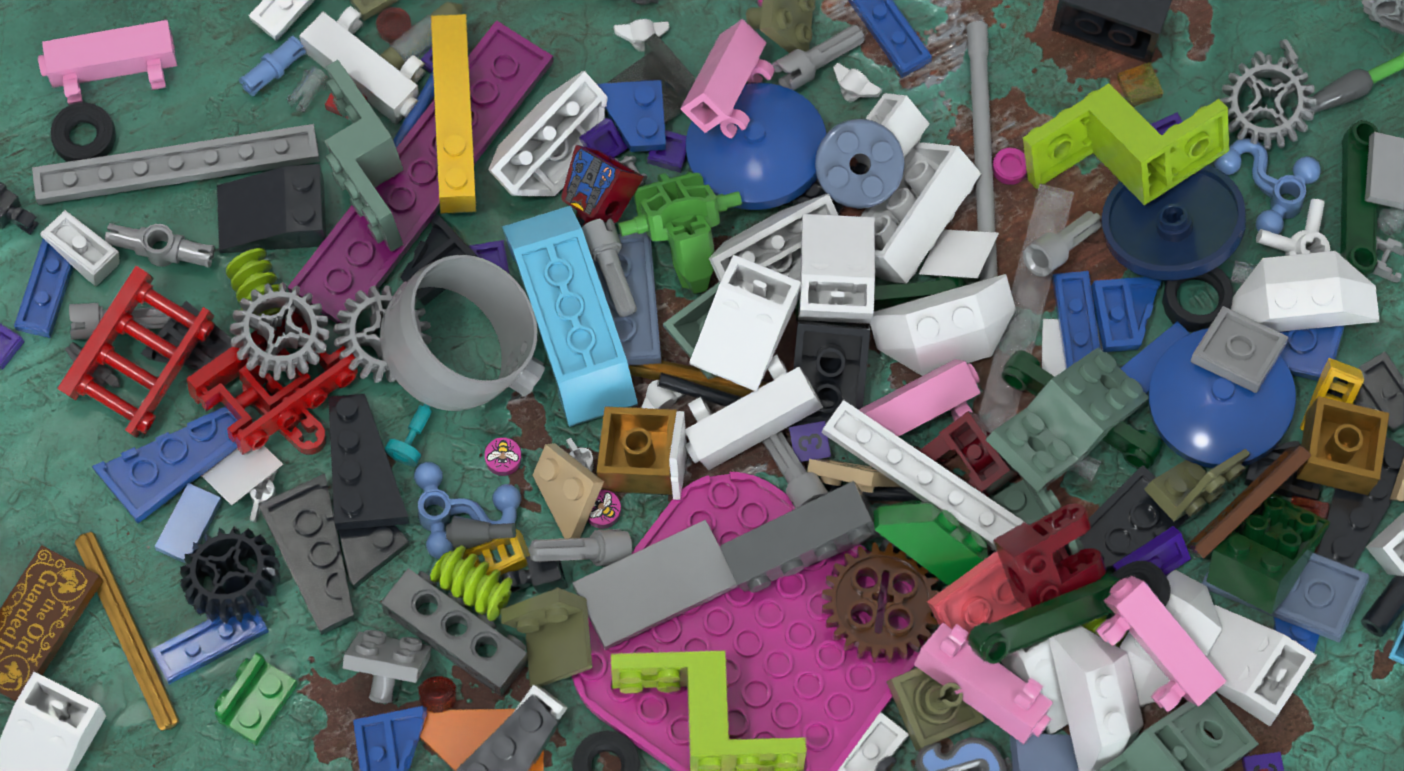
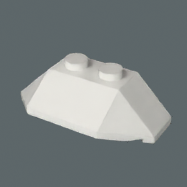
M585 71L580 72L545 96L498 145L488 170L511 196H556L564 187L575 146H583L579 137L604 120L605 107L607 105L606 94Z
M824 194L781 210L723 242L709 258L719 282L721 283L733 255L800 281L802 214L839 216L830 195Z
M1336 251L1262 258L1233 296L1231 310L1277 332L1379 322L1376 286Z
M1003 274L873 312L870 326L879 351L924 376L954 359L970 363L991 357L1016 308L1007 275Z
M1173 570L1167 576L1171 592L1165 608L1207 657L1222 632L1207 586L1177 570ZM1128 632L1119 648L1128 653L1141 708L1146 704L1154 703L1155 701L1151 698V695L1170 680L1132 634Z
M1078 626L1049 638L1078 769L1079 771H1097L1121 755L1133 743L1144 723L1128 653L1115 645L1112 646L1108 641L1105 642L1101 637L1084 627Z

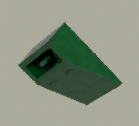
M1271 494L1213 549L1206 582L1272 614L1290 593L1329 528L1330 521L1279 496Z

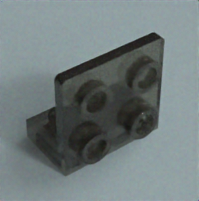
M654 33L644 40L645 55L607 83L661 80L664 124L666 125L683 113L680 108L696 79L660 37Z

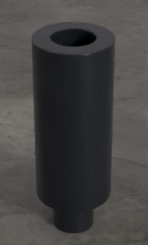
M1395 575L1361 619V624L1370 633L1383 637L1404 609V576Z

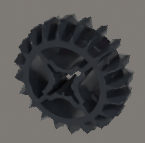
M235 526L229 534H225V531L219 527L218 536L212 538L205 533V543L198 544L193 542L192 548L195 553L185 554L184 560L186 565L180 567V574L183 578L180 580V586L183 592H185L186 601L194 607L195 612L200 616L206 614L207 618L212 622L220 616L221 621L226 625L231 616H235L237 621L242 623L243 614L249 612L252 616L256 617V607L258 605L268 608L269 602L266 596H276L277 590L275 585L279 584L281 579L278 572L280 570V563L278 558L275 557L274 548L267 544L261 534L255 537L253 531L249 528L241 534L240 530ZM249 558L258 563L256 574L251 573L248 569L247 561ZM205 576L211 577L214 588L211 592L203 588Z

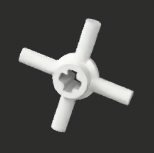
M1311 199L1305 230L1299 231L1291 238L1260 229L1256 242L1285 251L1286 256L1330 251V244L1327 238L1319 233L1325 202L1319 199Z

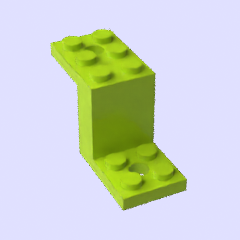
M1108 83L1101 89L1090 92L1085 99L1074 106L1062 110L1055 118L1044 125L1033 128L1023 137L1028 181L1037 189L1093 153L1143 205H1146L1229 152L1228 107L1218 99L1208 106L1199 108L1194 115L1180 124L1171 126L1163 135H1160Z
M725 651L611 654L612 689L620 688L622 693H639L642 691V688L657 687L660 692H676L680 690V687H687L690 771L804 770L806 757L805 738L729 740Z

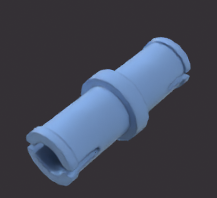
M291 36L274 52L263 55L261 62L239 78V82L243 84V89L249 95L254 96L271 80L282 77L285 74L284 70L306 53V50L302 48V43L296 37Z

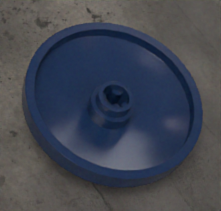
M1207 165L1146 205H1143L1120 181L1112 189L1105 201L1102 211V227L1104 239L1110 253L1124 267L1148 278L1181 280L1196 277L1215 269L1235 252L1245 233L1246 210L1243 196L1233 180L1222 171Z

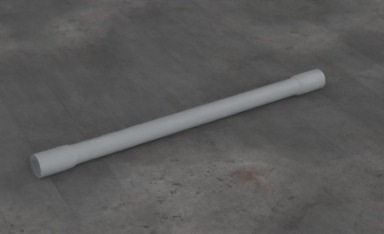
M975 21L967 24V46L971 73L975 167L981 172V175L975 182L977 227L979 232H996L987 62L989 54L988 26L985 22ZM996 241L980 272V281L998 276Z

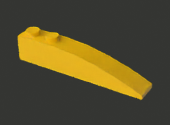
M466 14L431 16L440 212H476Z

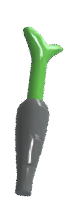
M1404 51L1399 56L1368 71L1355 69L1339 77L1312 97L1316 99V106L1306 109L1316 113L1367 95L1371 91L1373 83L1404 69ZM1297 106L1291 109L1293 114L1296 111Z

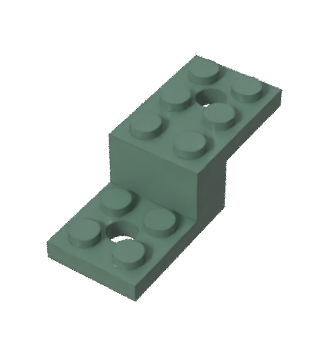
M336 60L326 66L331 79L326 84L334 96L333 102L343 118L348 116L352 124L325 140L330 153L325 158L333 170L332 176L342 191L346 189L351 198L349 200L360 217L364 216L369 223L367 225L376 242L379 244L384 241L392 252L402 246L403 242L392 212L375 187L404 169L392 136L340 61Z
M1098 347L1052 378L1027 408L993 430L986 438V441L1037 492H1040L1086 458L1113 427L1141 408L1149 399V396L1135 379L1128 377L1117 366L1115 359L1111 355L1103 352Z
M1214 692L1200 706L1188 701L1144 730L1121 755L1097 771H1225L1252 752L1259 744ZM1207 729L1208 731H1210L1213 734L1215 740L1210 738L1204 730Z

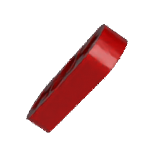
M269 373L262 378L259 375L255 377L260 385L267 383L265 387L270 396L283 389ZM242 384L243 392L247 390L244 384ZM258 400L251 404L262 416L268 413ZM306 409L302 410L301 414H298V419L292 426L285 430L281 428L278 430L299 452L306 455L320 452L326 444V434L323 425ZM300 420L302 427L308 433L316 431V442L312 443L307 440L303 443V435L296 427Z

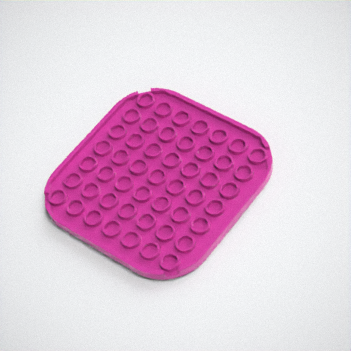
M730 472V474L712 477L708 475L684 487L680 500L672 499L632 551V554L704 520L708 523L720 546L794 510L795 507L786 493L757 476L740 472ZM859 545V546H861V547L866 551L867 554H868V553H871L869 550H867L866 548H864L862 545ZM857 546L805 567L794 575L783 576L771 581V584L761 591L752 593L749 590L744 592L738 586L607 650L604 649L588 617L592 668L571 677L575 690L584 705L601 721L627 737L632 743L670 770L690 771L687 687H680V690L676 692H660L657 687L642 688V691L639 693H622L620 688L612 689L611 654L725 651L729 740L805 738L806 757L803 771H838L879 713L883 712L893 698L886 681L913 670L920 651L915 652L908 646L907 657L904 660L898 652H893L891 663L887 662L884 653H879L878 659L873 663L871 652L868 651L860 659L857 658L858 647L855 645L848 651H845V637L834 641L833 634L837 626L826 628V620L832 616V614L822 613V605L830 602L822 598V592L825 589H832L825 583L826 577H838L833 571L834 564L838 563L846 567L844 554L848 553L856 559L859 547ZM883 572L875 623V632L878 634L882 632L889 581L888 572ZM861 576L856 580L857 584L865 589L872 588L876 584L868 576ZM898 581L893 585L894 589L901 594H907L913 590L911 585L904 581ZM857 611L851 615L852 619L858 624H866L871 620L870 616L863 611ZM899 616L888 620L890 626L897 630L908 626L906 620ZM918 638V640H919V642H920V645H921V647H920V650H921V648H922L923 645H924V641Z

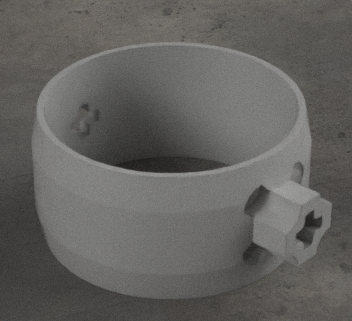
M453 255L424 266L407 282L402 283L392 297L382 318L380 330L381 348L392 375L410 395L424 404L447 411L468 410L493 400L508 387L526 397L541 379L545 369L543 367L544 363L533 357L537 342V323L532 305L526 293L505 270L483 258L469 255ZM424 287L448 289L466 297L481 309L494 327L500 342L502 363L497 380L482 381L462 376L446 367L431 353L423 341L416 323L414 304L417 289Z

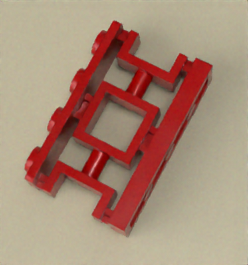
M294 312L292 315L294 325L302 328V333L310 335L304 319ZM286 319L281 327H277V330L274 329V344L278 336L281 337L283 332L285 333ZM257 330L250 334L251 338L265 352L267 341L264 337L258 335ZM344 345L331 355H328L326 351L325 353H317L320 358L319 364L325 370L324 373L311 381V377L307 373L303 374L295 368V380L273 396H270L255 379L259 375L260 366L257 365L254 369L248 370L246 365L249 358L239 360L237 352L240 348L231 347L189 376L187 384L189 395L197 404L201 403L205 411L222 402L238 420L227 428L228 437L237 444L238 450L244 455L251 449L255 451L265 445L269 436L278 431L279 428L285 430L292 426L302 410L317 408L332 391L338 387L344 388L355 379L358 368L356 367L353 371L349 369V365L356 358L353 354L342 360L339 358V354L346 349ZM283 348L277 356L290 355V353ZM239 376L240 381L247 387V390L234 398L224 386ZM258 400L268 413L253 422L250 415L244 409Z

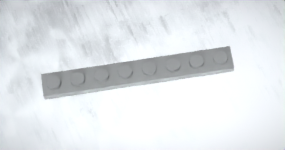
M314 124L32 167L36 202L38 205L269 170L284 166L320 162Z

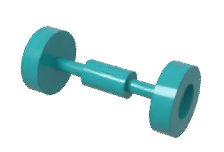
M426 404L423 406L419 405L408 426L410 432L406 440L402 442L397 439H389L384 448L387 455L402 464L411 467L417 466L422 455L411 444L416 434L420 435L432 413L430 410L431 406Z

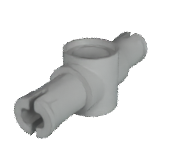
M109 223L107 229L110 232L105 234V241L109 245L134 250L136 255L147 257L153 265L158 267H165L171 263L178 264L180 261L210 268L212 264L210 258L213 259L215 254L214 245L186 240L182 235L173 234L170 228L163 224H153L147 228L133 229ZM156 242H168L162 249L155 250L152 248Z

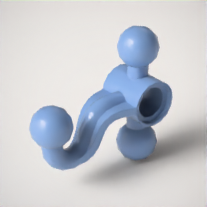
M1251 139L1237 140L1229 147V152L1214 161V166L1224 174L1232 175L1240 169V155L1242 153L1248 152L1253 155V180L1258 188L1271 198V210H1265L1257 216L1255 221L1258 232L1260 229L1279 234L1284 227L1283 219L1296 217L1300 213L1306 195L1305 184L1315 182L1321 174L1319 162L1309 156L1301 157L1294 163L1293 175H1286L1276 179L1266 174L1268 153L1264 146L1259 142L1256 145L1250 143ZM1291 194L1296 199L1286 200L1283 197H1281V195Z
M424 462L416 468L414 480L424 491L418 500V519L426 530L431 531V535L426 541V548L428 553L434 558L440 559L446 552L454 551L453 544L446 538L445 530L453 515L466 513L474 520L490 522L492 524L515 523L517 518L516 509L521 503V494L513 485L504 484L494 491L492 501L494 506L502 512V517L498 521H492L475 501L461 498L450 499L444 491L438 489L443 479L442 470L438 465L433 462ZM430 505H439L444 511L440 515L431 516L425 512V509Z

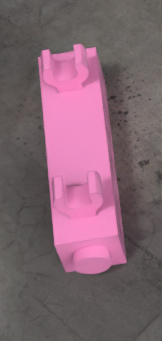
M743 19L719 35L680 108L704 133L720 123L722 133L730 139L734 137L738 129L736 125L740 129L745 130L750 121L747 114L733 108L746 82L761 83L763 78L758 73L762 74L767 80H770L775 72L771 63L759 59L767 42Z
M168 20L42 42L44 55L38 56L42 77L48 76L52 88L64 87L65 97H67L69 105L83 102L79 83L148 72L152 90L166 88L163 69L177 66L173 37Z
M954 359L859 409V411L898 437L948 410H951L955 421L967 411L972 412L966 401L981 393L977 386V383L980 382L979 376L970 363L967 364L964 360Z
M1130 576L1129 578L1121 579L1111 588V594L1104 602L1115 615L1103 622L1096 629V632L1105 642L1108 641L1112 646L1125 635L1127 630L1132 634L1170 680L1151 695V698L1160 708L1163 707L1169 712L1179 703L1181 697L1200 706L1226 682L1144 581Z
M942 622L921 648L914 665L942 686L946 683H956L961 689L956 690L955 693L963 692V701L1022 744H1025L1032 734L1039 737L1051 721L1047 713L1053 704L1051 700L1040 693L1043 686L1032 678L1027 683L1000 663L990 664L983 661L968 645L966 638L969 633L957 624L952 630Z

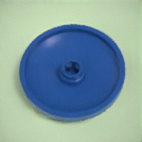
M771 83L745 84L733 108L747 114L750 121L745 130L740 129L736 125L738 129L731 139L722 133L720 123L704 133L693 121L691 122L686 137V154L689 169L692 173H700L703 177L704 185H710L715 195L722 193L725 195L739 191L742 205L735 206L734 208L762 210L781 206L802 195L817 180L815 157L818 146L826 135L825 125L813 104L794 90Z
M1208 329L1188 334L1167 349L1159 359L1151 377L1148 399L1152 422L1159 436L1171 450L1185 460L1208 468H1215L1244 449L1250 453V456L1242 463L1243 466L1252 464L1267 456L1285 437L1295 410V385L1285 360L1281 355L1278 357L1258 392L1255 393L1192 363V355Z

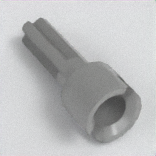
M852 25L806 52L796 49L772 63L775 72L784 70L785 73H788L779 78V85L796 90L813 80L818 68L864 42L863 31L857 25Z
M1088 211L1057 234L1047 232L1037 238L1023 251V259L1027 268L1033 274L1045 277L1067 261L1069 251L1101 228L1102 224L1099 220L1101 216L1098 213L1094 214Z
M600 218L593 220L582 227L592 260L598 262L603 272L618 315L620 317L632 315L637 311V307L618 256L622 249V243L615 224L611 218L607 220L606 225Z
M99 303L69 304L70 321H72L71 340L89 339L108 309L103 310V306H99ZM154 307L135 308L131 314L134 316L133 320L147 329L163 328L171 319V317Z
M781 431L762 441L788 482L786 495L795 509L828 493L816 473L806 472Z
M621 529L595 530L589 538L533 540L528 551L531 560L534 562L590 559L596 566H608L632 555V541L629 533Z

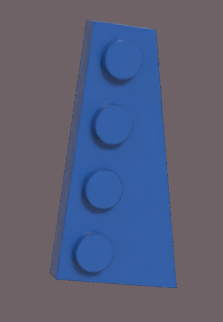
M223 407L187 423L185 428L171 434L169 432L156 437L154 442L138 449L133 447L122 452V456L107 463L102 461L93 465L92 468L138 524L186 488L188 483L194 482L237 449V444L228 437L227 428L238 420L226 407Z

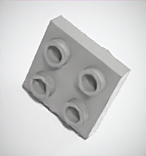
M366 630L357 634L345 652L342 668L373 674L369 699L377 703H391L393 701L395 679L416 683L430 660L432 646L422 644L420 639L413 637L395 639L386 637L384 632L378 630Z

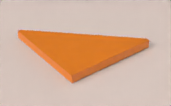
M516 709L427 710L420 738L441 760L455 771ZM544 750L529 771H544Z

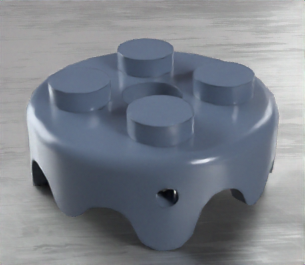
M851 119L835 125L820 142L815 157L816 175L824 191L837 203L857 209L876 206L891 197L899 187L905 167L904 153L897 138L888 128L869 119ZM856 154H865L870 159V168L864 174H856L850 169V160Z

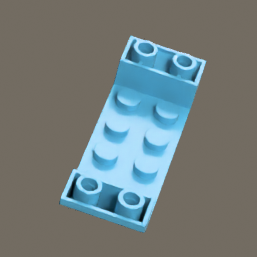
M571 206L503 226L502 230L512 259L516 261L527 297L536 317L537 327L558 386V396L568 426L572 427L603 417L604 407L632 408L638 406L623 347L583 230Z

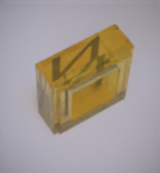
M1151 63L1120 72L1117 75L1118 83L1126 101L1132 107L1162 98L1164 92Z

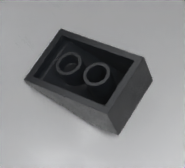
M1059 0L1052 31L1150 64L1164 29L1172 0Z
M320 164L284 166L217 185L220 253L246 252L255 248L278 250L319 247L326 238L324 179Z
M798 320L793 369L797 367L802 369L823 408L789 427L825 421L827 424L843 400L858 410L863 408L870 324Z

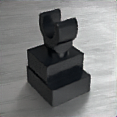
M0 182V227L4 229L8 222L11 221L22 231L31 235L39 224L35 221L37 217L29 211L20 208L21 204L18 196L7 190L6 185Z
M527 556L526 561L529 570L511 571L501 575L502 582L508 577L513 579L510 588L511 593L529 587L530 584H533L538 593L550 589L568 588L561 561L534 562L530 556Z

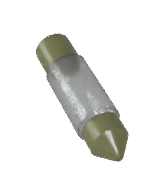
M446 1L434 12L427 14L393 41L389 48L382 52L380 56L397 70H401L404 63L412 55L418 58L432 47L431 16L462 14V4Z

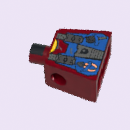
M576 145L561 198L564 203L577 210L575 216L581 228L585 224L599 218L606 223L611 218L615 224L620 219L644 176L600 150Z

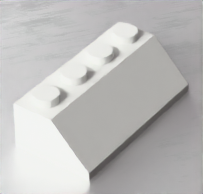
M918 142L904 158L903 178L896 191L883 203L866 208L860 216L874 217L875 275L882 280L908 283L916 274L918 266L927 253L935 246L941 232L953 219L962 201L972 191L973 185L981 175V172L958 146Z

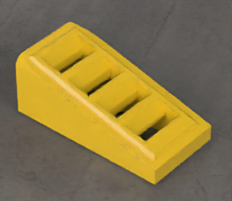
M1328 358L1306 412L1318 396L1353 404L1364 381L1362 371L1348 364ZM1334 377L1348 381V384L1334 380ZM1328 389L1343 393L1342 398L1327 393ZM1305 413L1304 418H1303V420H1302V423H1301V425H1300V430H1303V431H1304L1306 413Z
M516 529L515 538L493 539L490 542L467 549L463 559L465 560L472 553L476 554L477 561L475 567L477 568L480 565L478 555L483 554L485 561L489 563L486 574L489 576L494 570L498 569L502 575L527 567L526 557L530 556L522 533ZM509 544L512 545L515 555L511 557L507 549V545ZM495 549L498 550L502 560L496 563L492 552Z

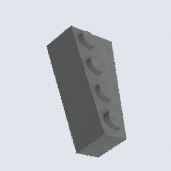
M852 481L720 545V548L737 585L744 592L750 590V592L754 593L768 587L771 581L783 576L794 575L805 567L879 538L882 535L874 530V512L867 497L857 484Z

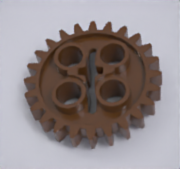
M875 542L872 545L871 553L868 554L859 546L856 559L848 553L844 554L846 567L838 563L834 564L833 571L838 577L827 576L825 583L832 589H825L822 592V598L830 601L822 605V613L832 614L826 620L825 626L826 628L837 626L833 634L834 641L845 637V651H848L855 645L858 647L857 658L860 659L868 651L871 652L873 663L878 659L879 653H884L888 663L892 661L893 652H898L903 660L906 659L908 646L915 652H919L921 645L918 638L927 642L932 636L927 628H938V622L932 617L934 614L927 602L940 592L932 591L938 585V578L927 579L930 571L924 567L919 568L917 566L918 562L911 558L909 560L905 558L906 553L902 550L898 554L893 553L892 543H888L885 552H880ZM883 572H888L889 581L882 632L878 634L875 632L881 578ZM861 576H868L876 584L872 588L865 589L860 587L856 580ZM898 581H904L909 583L913 590L907 594H901L894 589L893 585ZM857 611H863L870 616L871 620L866 624H858L852 619L851 615ZM899 616L906 620L908 626L897 630L890 626L888 620Z

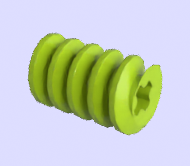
M255 248L241 253L226 267V275L231 280V287L236 292V299L239 303L242 298L252 301L251 291L254 289L264 295V287L268 283L272 286L273 292L279 289V285L274 284L277 280L276 274L269 272L272 268L271 262L263 260L267 255L263 248ZM270 308L261 312L258 316L262 314L276 315L282 308Z
M462 545L454 551H448L443 554L434 565L430 574V580L434 583L439 582L440 587L446 591L451 590L454 597L463 598L464 604L467 606H475V610L479 614H487L489 621L496 620L501 614L500 609L505 608L509 602L513 579L508 577L501 584L498 583L501 571L496 569L488 576L486 573L489 563L484 561L476 568L477 555L472 553L464 560L463 556L466 548Z

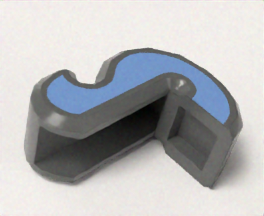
M970 737L958 741L948 754L941 753V745L939 743H932L923 747L917 755L914 771H1006L1005 762L994 745L983 738Z

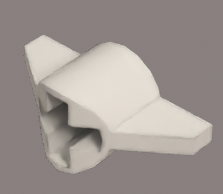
M640 19L631 24L614 25L613 28L616 35L631 42L638 51L644 52L669 30V23H653L649 19Z
M839 63L834 66V72L842 96L846 101L853 102L859 97H878L882 93V89L869 82L860 71L856 69L849 70Z
M655 380L649 384L641 408L669 409L675 404L677 399L685 394L657 387L658 380Z
M572 438L567 439L566 443L571 451L569 455L592 472V452L587 448H577Z
M277 470L249 491L254 503L250 521L255 523L260 513L258 504L277 496L274 484L272 483Z

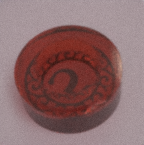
M397 7L387 8L377 17V32L383 41L390 44H398L410 36L412 31L411 19L403 9Z
M443 676L430 677L419 686V702L429 712H445L456 703V686L449 678Z

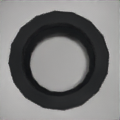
M1218 267L1196 277L1167 280L1162 299L1166 316L1173 324L1178 321L1188 332L1193 333L1202 329H1208L1222 307L1230 309L1232 305L1233 289L1231 281L1223 270ZM1196 279L1205 281L1213 286L1219 297L1215 310L1210 314L1197 315L1183 309L1176 297L1177 290L1183 282Z

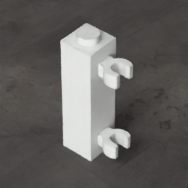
M349 6L337 22L322 12L300 35L302 48L306 50L308 56L326 70V66L339 60L360 92L367 97L368 103L397 125L403 117H407L418 103V85L415 83L425 74V71L422 69L424 63L412 55L399 71L353 35L363 24L359 20L361 14L357 10Z
M775 355L768 366L774 381L759 388L757 392L754 391L714 414L711 413L707 403H704L701 397L688 403L698 422L685 429V433L690 441L685 444V447L694 463L700 461L708 470H711L823 408L802 369L797 367L788 372L782 360L780 361L778 355Z

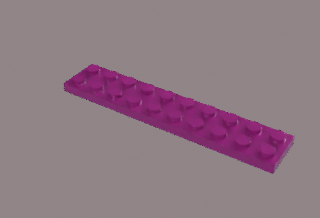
M497 20L468 56L474 165L554 62L551 54ZM435 99L396 148L404 170L375 187L392 212L403 245L391 252L384 241L378 244L368 229L367 225L369 223L364 216L360 217L351 205L288 286L289 293H292L294 286L298 285L300 287L299 297L301 298L305 294L311 293L313 298L310 305L320 303L322 305L321 314L327 316L336 324L343 323L336 316L340 310L347 311L344 305L346 300L350 298L356 301L355 294L359 290H362L368 296V290L371 286H376L379 289L440 210Z

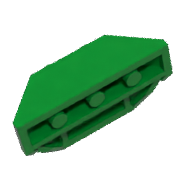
M913 500L879 506L874 511V530L948 586L988 558L987 544L975 531L968 532L959 525L958 520L952 513L947 510L941 511L932 503Z

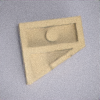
M545 444L533 477L564 538H580L604 481L557 444Z
M809 459L807 472L816 473L824 484L841 486L842 481H854L862 492L873 493L874 487H901L876 469H872L871 466L830 459Z

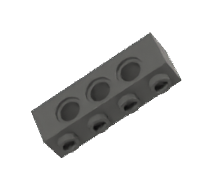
M408 568L381 602L384 614L423 642L432 646L441 655L502 698L528 664L527 652L524 651L526 646L513 635L508 634L507 637H504L495 630L497 627L495 623L489 621L485 615L478 614L475 616L466 610L467 605L464 604L460 597H454L452 592L445 595L436 588L438 584L432 582L430 576L420 571L416 574ZM427 602L438 606L431 615H422L418 612L419 607ZM461 623L467 627V630L461 636H451L447 633L449 627L453 624ZM490 644L496 647L497 651L491 657L483 658L477 654V650L483 645Z

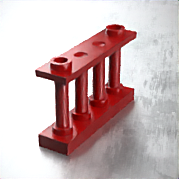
M138 266L134 267L57 388L74 400H77L79 395L84 396L87 394L128 419L130 423L125 431L136 438L141 432L145 434L151 428L156 418V415L153 414L156 407L198 341H205L215 325L212 322L215 315L205 307L202 308L198 316H195L154 291L153 285H151L154 278ZM146 302L189 328L178 347L133 320L134 316L131 314L138 303L143 304ZM119 333L122 335L124 333L129 334L170 359L158 378L114 351L112 343ZM99 364L110 365L150 390L139 409L94 382L95 378L92 375Z

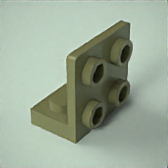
M1244 449L1211 469L1207 474L1200 465L1185 460L1153 479L1144 490L1173 521H1176L1185 514L1193 517L1206 503L1212 505L1225 493L1226 490L1222 486L1227 481L1231 483L1243 473L1246 468L1242 463L1250 456V453Z
M556 588L500 609L502 624L514 627L520 633H526L531 687L533 685L542 687L592 668L587 600L585 597Z

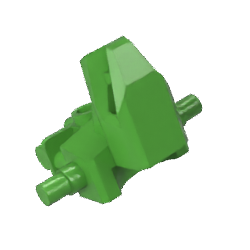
M689 171L687 174L669 178L666 172L658 174V182L637 188L634 193L637 216L633 217L632 220L618 223L620 234L623 237L634 233H646L652 241L669 240L672 264L681 286L690 289L694 294L707 291L714 270L709 260L715 252L711 228L720 223L719 212L742 205L740 193L736 191L725 195L723 193L715 195L710 185H704L703 177L698 172L692 173Z

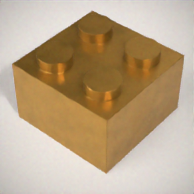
M1318 396L1306 412L1301 444L1312 456L1298 468L1296 478L1368 495L1380 480L1389 413Z
M604 407L596 472L597 476L604 481L601 490L673 495L669 457L677 410Z

